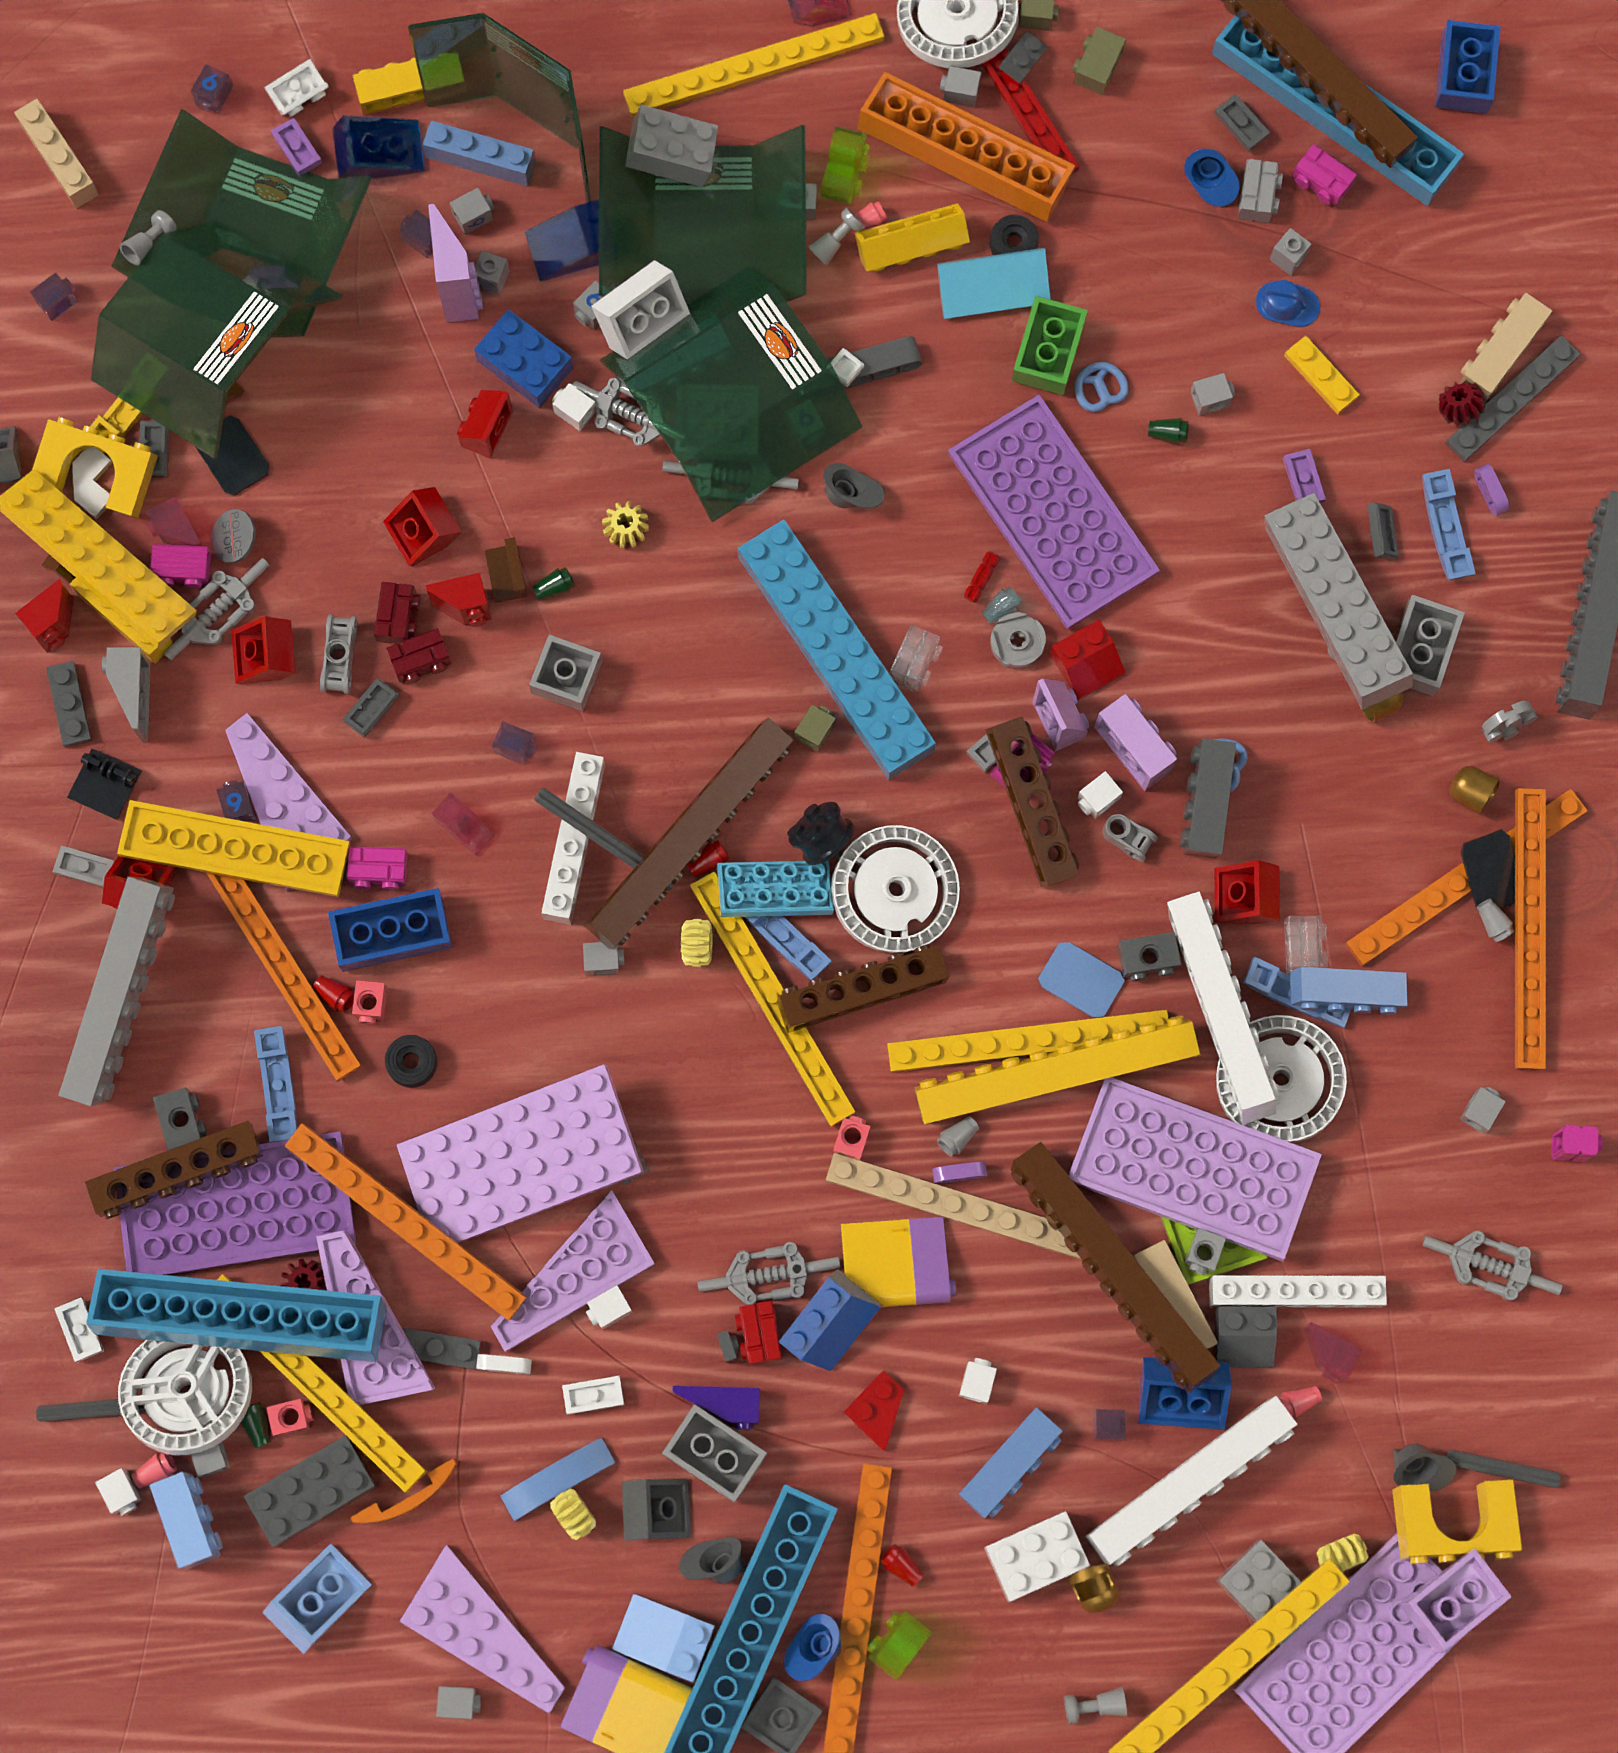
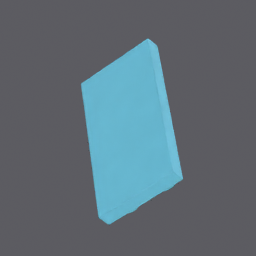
M1044 248L937 264L944 319L1033 306L1035 296L1050 299L1046 252Z
M829 860L817 865H808L805 861L717 864L721 917L833 915L834 908Z

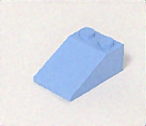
M330 1544L269 1603L263 1614L304 1654L372 1584Z
M633 1594L612 1650L694 1682L715 1626Z

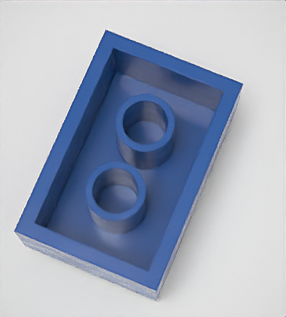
M1447 20L1441 35L1435 108L1488 114L1494 101L1501 26Z
M509 309L474 348L477 362L539 409L574 369L570 355Z

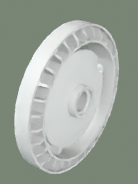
M899 0L897 5L898 27L906 46L922 60L945 68H949V66L957 68L972 67L995 57L1011 41L1018 23V0ZM915 6L918 7V20L922 30L935 42L923 36L913 23L912 14ZM1004 9L999 25L990 35L984 38L994 27L997 13ZM973 38L979 41L966 46V42Z
M888 825L875 828L854 840L842 853L836 864L831 887L833 906L838 919L847 932L864 946L890 954L911 952L915 948L930 944L938 938L949 926L956 913L960 892L958 873L953 860L944 847L927 833L902 825ZM900 842L919 849L928 857L924 859L916 852L901 847L879 850L866 860L861 858L860 855L877 844ZM930 862H933L938 870L935 873L929 865ZM854 863L860 865L857 874L851 871ZM940 877L943 890L942 902L936 917L923 931L908 936V922L916 919L922 923L932 912L938 894L936 878ZM849 878L855 881L854 896L859 910L869 922L884 929V935L867 927L856 915L849 899ZM894 882L901 886V896H894L890 893V883ZM891 931H900L901 937H891Z
M1275 1015L1250 1022L1249 1028L1255 1027L1258 1038L1275 1033L1300 1037L1294 1046L1286 1045L1283 1042V1037L1270 1038L1259 1044L1260 1051L1258 1053L1259 1055L1265 1054L1269 1065L1268 1072L1270 1077L1268 1080H1273V1077L1277 1074H1284L1289 1080V1083L1284 1086L1276 1084L1279 1093V1104H1276V1114L1265 1118L1272 1121L1285 1122L1287 1127L1271 1126L1258 1120L1243 1125L1219 1059L1216 1073V1088L1223 1110L1232 1122L1290 1143H1299L1312 1138L1333 1121L1345 1096L1347 1083L1346 1068L1339 1049L1327 1033L1318 1026L1301 1018ZM1306 1041H1308V1042H1309L1310 1044H1312L1315 1048H1314L1313 1050H1311V1049H1310L1308 1046H1306L1304 1043H1305ZM1320 1052L1327 1063L1330 1073V1093L1322 1109L1309 1119L1307 1113L1319 1101L1324 1087L1323 1068L1317 1057V1054ZM1302 1118L1303 1123L1293 1125L1292 1120Z
M145 1340L133 1352L122 1371L118 1387V1401L121 1414L127 1426L146 1446L161 1453L189 1455L216 1446L238 1427L250 1404L252 1377L249 1365L240 1349ZM193 1345L192 1348L179 1349L163 1356L151 1367L146 1378L142 1379L148 1367L158 1357L177 1347ZM203 1346L209 1347L210 1350L206 1352L203 1351L202 1348ZM218 1353L230 1362L233 1372L232 1395L222 1413L221 1411L228 1399L229 1379L225 1369L216 1370L214 1368V1360ZM191 1385L188 1392L184 1394L179 1393L182 1387ZM142 1388V1395L137 1396L138 1389ZM138 1405H144L150 1418L166 1430L180 1433L197 1431L183 1435H172L153 1429L143 1421Z

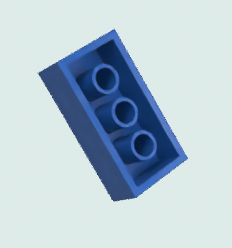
M439 888L328 911L338 966L342 972L453 948L443 897Z

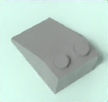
M141 647L107 648V655L102 657V671L106 673L132 729L142 742H148L150 661Z

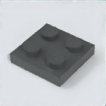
M774 1677L741 1728L777 1753H795L822 1713V1710Z

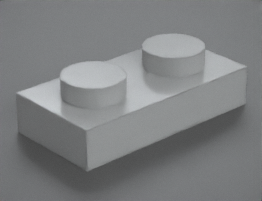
M61 845L52 872L56 875L103 888L104 877L115 861Z

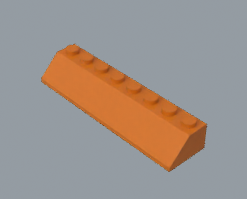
M886 72L883 73L860 110L858 130L1045 222H1048L1057 207L1075 168L1074 164Z

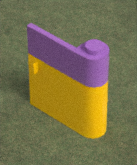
M943 1217L841 1224L845 1276L879 1302L882 1307L950 1303V1297L956 1296L955 1280L949 1279Z
M598 1644L594 1649L589 1647L582 1661L586 1668L560 1727L614 1753H664L693 1688Z

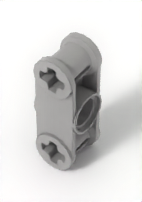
M328 614L324 662L320 677L321 692L326 693L327 690L350 694L354 642L357 635V616H352L351 618L334 617L333 614ZM344 649L346 653L342 659L335 660L332 658L335 650Z

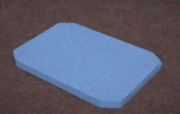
M1070 942L1058 944L1038 977L1043 989L1092 1018H1102L1105 1016L1125 982L1119 971Z

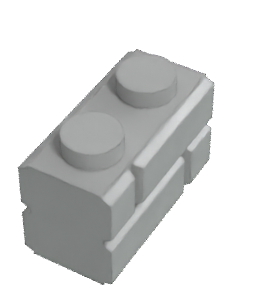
M1254 159L1246 161L1238 212L1239 219L1268 223L1271 220L1272 214L1277 215L1279 198H1275L1276 189L1280 190L1283 177L1282 173H1278V163L1262 162L1261 160Z

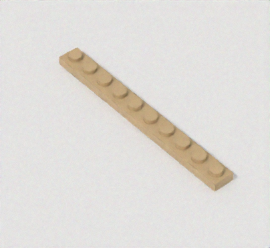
M836 1153L833 1155L826 1182L1082 1260L1076 1252L1073 1253L1068 1249L1063 1235L1059 1230H1054L1044 1217Z

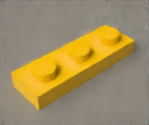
M1307 336L1303 337L1285 352L1284 356L1337 415L1358 399L1359 393Z

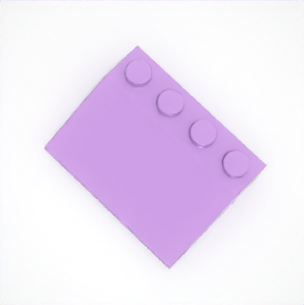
M428 204L436 284L446 322L479 319L478 310L483 309V303L474 262L468 261L467 252L436 206Z

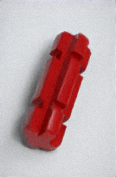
M986 552L982 563H980L971 580V586H968L964 593V598L970 602L976 603L978 601L981 591L984 590L993 573V569L996 568L999 562V556L993 552Z

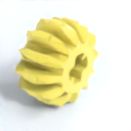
M627 501L625 508H622L621 504L617 502L615 504L616 511L607 509L608 517L602 520L603 525L606 526L603 530L604 535L611 536L610 543L612 545L620 540V548L622 549L625 548L626 542H630V545L635 547V539L643 541L645 536L642 532L649 531V525L645 523L648 520L647 514H640L642 509L639 505L632 509L631 502ZM626 521L630 527L625 528L621 523Z
M693 919L684 922L680 943L682 960L685 965L701 967V965H709L711 962L713 934L712 926L708 920Z
M568 1489L557 1495L551 1502V1509L572 1539L578 1540L582 1536L584 1537L596 1527L595 1518L575 1490Z
M1357 1534L1334 1541L1319 1548L1317 1551L1320 1566L1330 1558L1342 1572L1366 1562L1369 1556L1364 1541L1362 1542Z

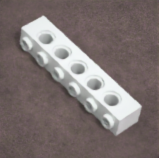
M576 752L565 802L593 821L604 774L605 761L604 757ZM561 820L541 914L544 920L571 925L590 838L564 820Z
M1212 1276L1209 1278V1308H1382L1387 1305L1386 1276Z

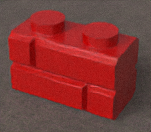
M773 1301L740 1306V1314H735L737 1332L743 1331L745 1342L739 1343L742 1360L748 1359L749 1366L783 1360Z

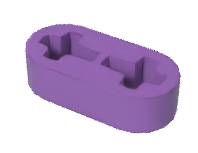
M1486 464L1474 469L1475 480L1491 513L1496 516L1508 511V499L1491 465Z
M986 1162L964 1163L932 1169L934 1184L988 1177Z

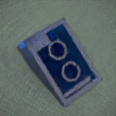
M342 116L332 128L338 179L367 180L425 171L419 120Z
M601 199L574 206L525 231L540 282L617 260L616 246Z

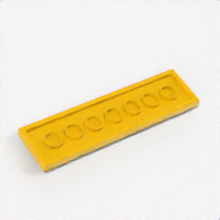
M35 469L0 496V512L156 648L161 646L196 616V609Z
M130 800L117 854L118 856L339 897L351 843L336 838Z

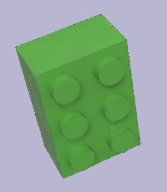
M1035 296L1014 366L1012 381L1064 396L1088 310Z

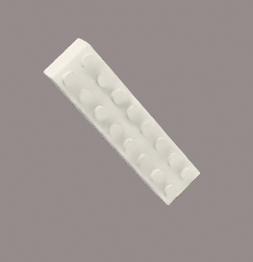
M1199 891L1167 902L1169 920L1175 932L1243 1125L1276 1114V1104H1279V1093L1274 1080H1268L1270 1077L1268 1072L1269 1065L1265 1054L1259 1055L1258 1053L1260 1051V1041L1255 1027L1249 1028L1251 1025L1249 1020L1250 1013L1246 1002L1240 1003L1239 1001L1241 1000V989L1236 975L1230 976L1232 974L1230 968L1231 961L1227 950L1221 951L1223 949L1222 937L1217 924L1212 925L1213 913L1208 899L1203 900Z
M1277 1396L1268 1399L1087 1534L1085 1538L1104 1564L1110 1565L1113 1563L1114 1566L1120 1565L1132 1556L1129 1550L1134 1546L1139 1549L1155 1538L1152 1533L1158 1528L1162 1532L1178 1521L1176 1518L1178 1513L1182 1511L1186 1514L1199 1506L1201 1501L1198 1498L1204 1494L1207 1497L1212 1496L1225 1486L1222 1482L1225 1478L1229 1477L1231 1480L1247 1470L1248 1467L1245 1463L1249 1460L1253 1462L1258 1461L1271 1452L1268 1446L1273 1442L1278 1445L1294 1434L1292 1428L1297 1423Z

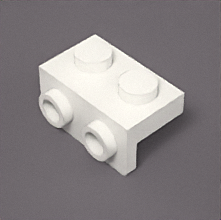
M309 59L270 83L264 89L281 116L288 113L291 117L304 109L301 105L303 102L311 99L313 103L325 96L324 89L329 86L327 82L323 81Z

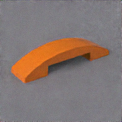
M451 1459L427 1473L433 1483L386 1511L382 1510L379 1503H375L350 1517L352 1522L358 1524L380 1523L396 1519L416 1510L432 1499L447 1484L458 1467L457 1461Z

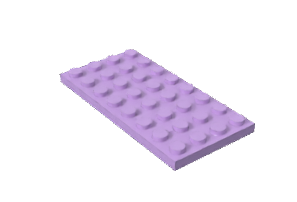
M605 1064L397 1144L418 1212L458 1243L644 1173L608 1066Z
M1110 1077L1104 1079L1068 1176L1077 1186L1193 1229L1201 1228L1226 1238L1228 1242L1283 1262L1322 1154Z
M1395 1533L1349 1578L1350 1582L1316 1611L1282 1646H1278L1234 1691L1291 1753L1346 1752L1456 1644L1454 1643L1446 1651L1435 1653L1399 1605L1421 1586L1441 1573L1442 1570L1431 1559H1428L1426 1564L1412 1565L1410 1560H1400L1398 1535Z

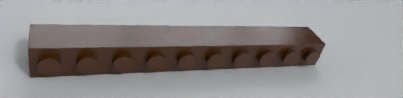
M1221 0L1226 10L1232 15L1235 14L1242 21L1245 29L1250 33H1254L1261 40L1264 48L1270 52L1272 51L1280 59L1284 68L1292 70L1298 76L1302 86L1307 89L1310 88L1317 95L1318 101L1324 107H1329L1336 114L1337 120L1342 125L1348 126L1354 132L1356 139L1361 144H1366L1373 151L1375 158L1380 163H1385L1391 168L1413 149L1418 137L1280 0Z
M770 718L761 721L584 927L609 949L616 947V945L619 947L624 945L631 936L629 930L635 924L637 926L641 925L648 917L647 909L652 904L657 905L663 900L667 894L664 891L670 883L676 884L685 872L682 870L688 862L694 863L703 852L700 848L706 841L711 843L720 833L718 827L722 822L728 823L736 815L738 810L735 807L740 801L746 802L756 791L753 786L759 780L763 782L772 773L771 765L776 760L779 762L783 760L790 752L788 746L793 739Z
M1039 1142L1016 1158L1011 1167V1175L1014 1181L1019 1186H1024L1029 1193V1198L1036 1208H1041L1047 1215L1046 1219L1049 1225L1054 1230H1059L1063 1235L1066 1246L1071 1252H1076L1082 1259V1265L1087 1273L1090 1275L1094 1274L1098 1279L1101 1290L1107 1297H1112L1117 1303L1122 1317L1133 1323L1138 1337L1144 1343L1148 1342L1154 1350V1356L1162 1366L1166 1365L1176 1385L1181 1389L1184 1388L1190 1394L1215 1376L1221 1367L1220 1364L1043 1143Z

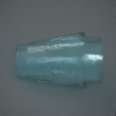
M1009 586L1005 590L1002 588L981 613L991 625L1003 616L1018 611V607L1023 602Z

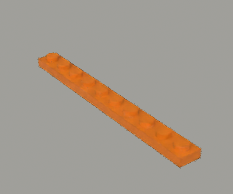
M1518 788L1515 790V1069H1546V789Z
M1572 789L1546 805V840L1588 811ZM1514 827L1513 829H1511L1510 831H1508L1507 834H1508V835L1510 836V838H1511L1512 846H1513L1514 853H1515V827ZM1461 863L1347 941L1345 945L1362 967L1470 893L1471 889L1464 864Z
M206 873L336 1081L339 1082L360 1069L362 1066L245 880Z
M301 1123L286 1143L285 1147L508 1321L513 1318L528 1298L305 1123Z
M863 1463L840 1627L842 1648L836 1657L823 1753H853L892 1467Z

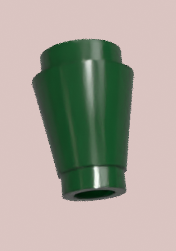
M1182 418L1150 420L1148 437H1154L1177 445L1180 442L1186 443L1189 421H1182Z
M564 567L562 569L556 568L532 588L538 600L542 601L571 592L570 589L575 587V583L568 569Z
M260 1402L250 1405L240 1423L254 1444V1447L257 1448L270 1443L271 1439L266 1409H262Z

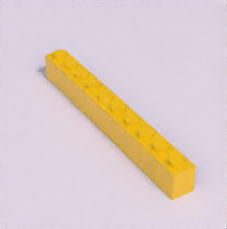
M1176 1016L1167 1019V1024L1157 1026L1156 1023H1148L1140 1026V1031L1129 1033V1030H1120L1112 1033V1038L1102 1040L1100 1036L1086 1039L1084 1045L1074 1047L1073 1043L1058 1046V1051L1047 1054L1046 1050L1037 1051L1029 1054L1030 1058L1020 1061L1018 1057L1003 1060V1065L992 1068L991 1064L975 1067V1072L964 1075L963 1071L948 1074V1079L936 1081V1078L922 1080L919 1082L920 1086L914 1087L922 1121L924 1124L1200 1055L1193 1022L1188 1018L1184 1019V1016Z

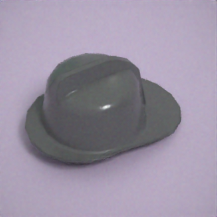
M841 463L830 464L825 468L823 477L826 487L824 491L829 501L839 508L853 506L874 508L883 502L885 497L884 490L874 479Z
M1410 1444L1403 1449L1395 1448L1393 1450L1395 1468L1393 1480L1398 1486L1429 1484V1491H1436L1447 1486L1455 1477L1456 1465L1450 1458L1434 1454L1421 1444Z
M726 1537L696 1544L682 1556L679 1570L683 1577L690 1580L708 1578L718 1584L728 1583L738 1574L746 1571V1565L740 1554L741 1543L738 1538Z

